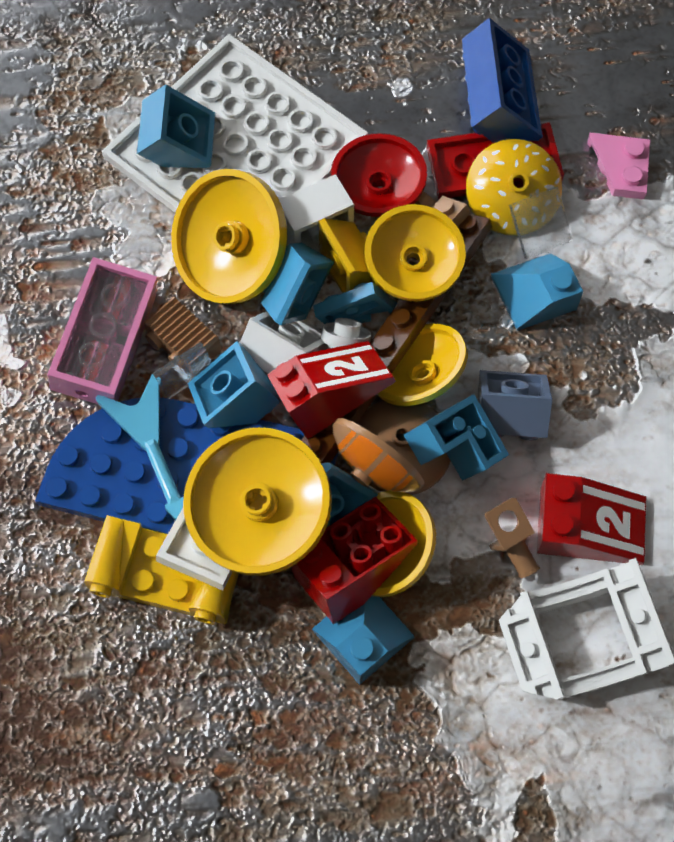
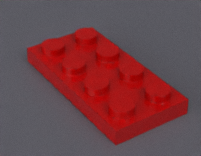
M550 122L542 123L543 137L538 141L529 142L540 146L553 158L563 181L564 172ZM477 133L427 140L426 147L438 200L442 196L448 198L467 196L466 180L469 169L476 157L485 148L494 144L492 141ZM520 178L513 179L515 187H523V181Z

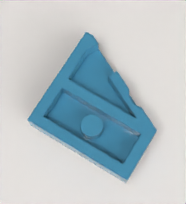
M374 282L358 284L354 289L340 295L328 296L324 301L313 305L315 317L324 324L335 322V319L349 318L360 323L371 322L370 314L389 312L391 314L398 303Z

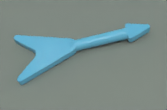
M153 373L140 401L136 405L129 406L101 395L96 396V401L147 452L168 502L165 504V509L176 520L183 508L184 497H181L159 446L160 379L157 373Z

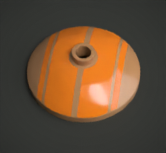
M338 418L333 424V435L343 459L353 469L350 475L365 487H368L371 483L391 492L412 493L420 491L424 485V479L413 465L394 448L372 432L350 420Z

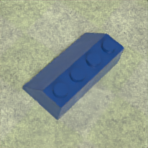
M488 18L462 39L471 127L478 135L485 136L493 143L507 139L538 141L543 136L530 51L492 19Z

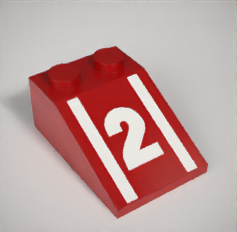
M369 341L296 355L287 362L281 363L275 370L267 374L286 410L307 440L334 423L338 418L345 416L396 382Z
M546 473L540 489L537 554L627 563L629 560L636 558L639 565H644L646 496L584 477Z

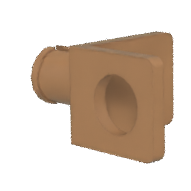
M510 498L486 512L485 518L497 538V541L489 545L490 549L506 551L521 579L537 572L540 566L537 565L525 543L527 537L535 532L518 500ZM506 510L513 512L517 517L516 528L510 532L502 530L498 523L500 514Z

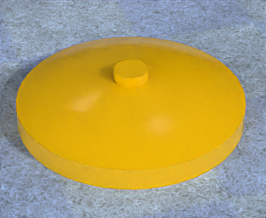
M220 169L202 176L186 191L174 216L171 245L177 270L183 281L194 293L211 302L241 303L256 297L265 290L281 267L287 244L286 218L277 195L264 180L249 172L235 169Z
M256 427L242 429L220 438L209 446L192 467L184 490L183 509L185 522L198 548L221 567L244 575L273 574L297 564L318 544L330 518L332 503L331 487L320 460L300 439L273 428Z

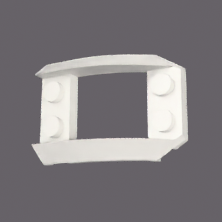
M636 558L610 569L606 568L571 581L520 593L521 596L510 609L506 610L499 619V623L522 691L559 700L611 686L674 665L673 649L669 644L646 584L645 576ZM609 593L633 657L592 671L560 679L537 614Z

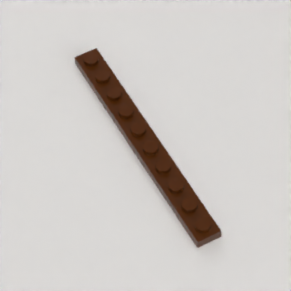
M469 214L458 226L463 236L466 250L462 271L492 229L490 218ZM448 291L436 298L425 301L401 299L374 336L370 344L391 374ZM377 395L341 418L358 424ZM334 423L308 440L305 436L301 440L314 452L321 463H331L339 451L333 435Z

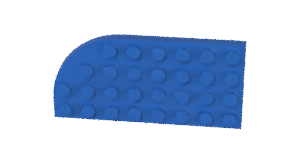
M141 398L121 401V403L133 406L136 405ZM160 398L159 446L181 497H184L185 485L192 467L202 453L220 438L235 431L256 427L281 430L300 440L305 435L298 428L259 420L254 424L207 428L202 422L196 404ZM103 409L85 418L60 443L49 462L35 500L38 506L105 522L108 515L140 523L142 528L165 534L169 533L176 521L165 509V504L168 502L147 452ZM339 451L334 457V459L331 461V464L335 466L338 459Z

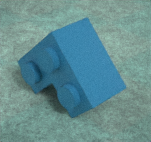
M475 394L404 434L420 465L447 453L462 481L487 470L509 455Z

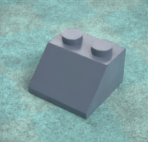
M480 370L478 401L498 436L512 435L529 441L537 440L538 438H548L553 399L547 375Z

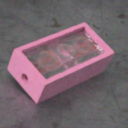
M95 257L92 258L47 374L50 390L98 404L96 401L97 395L105 396L115 401L119 400L145 328L144 322L149 317L157 295V276Z

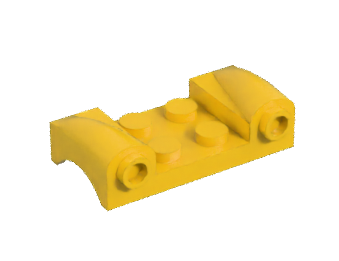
M106 516L84 581L90 593L103 598L115 596L194 616L195 620L205 624L214 625L215 622L227 623L230 604L239 573L233 572L222 591L156 562V554L168 534L142 528L140 523Z

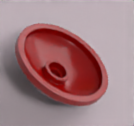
M368 134L350 141L337 153L331 167V176L337 175L354 203V212L372 217H380L395 207L414 204L422 195L427 182V166L420 151L409 141L391 134Z

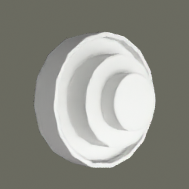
M349 318L335 319V322L323 325L321 340L328 344L329 348H335L364 341L370 342L371 332L361 327L362 324L359 321Z

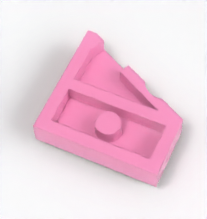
M590 133L587 144L589 148L593 147L598 157L597 165L601 173L607 178V185L612 196L644 200L647 194L650 139Z

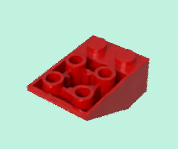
M375 496L328 526L314 549L297 564L291 566L295 579L329 620L335 624L366 603L416 547L418 540Z

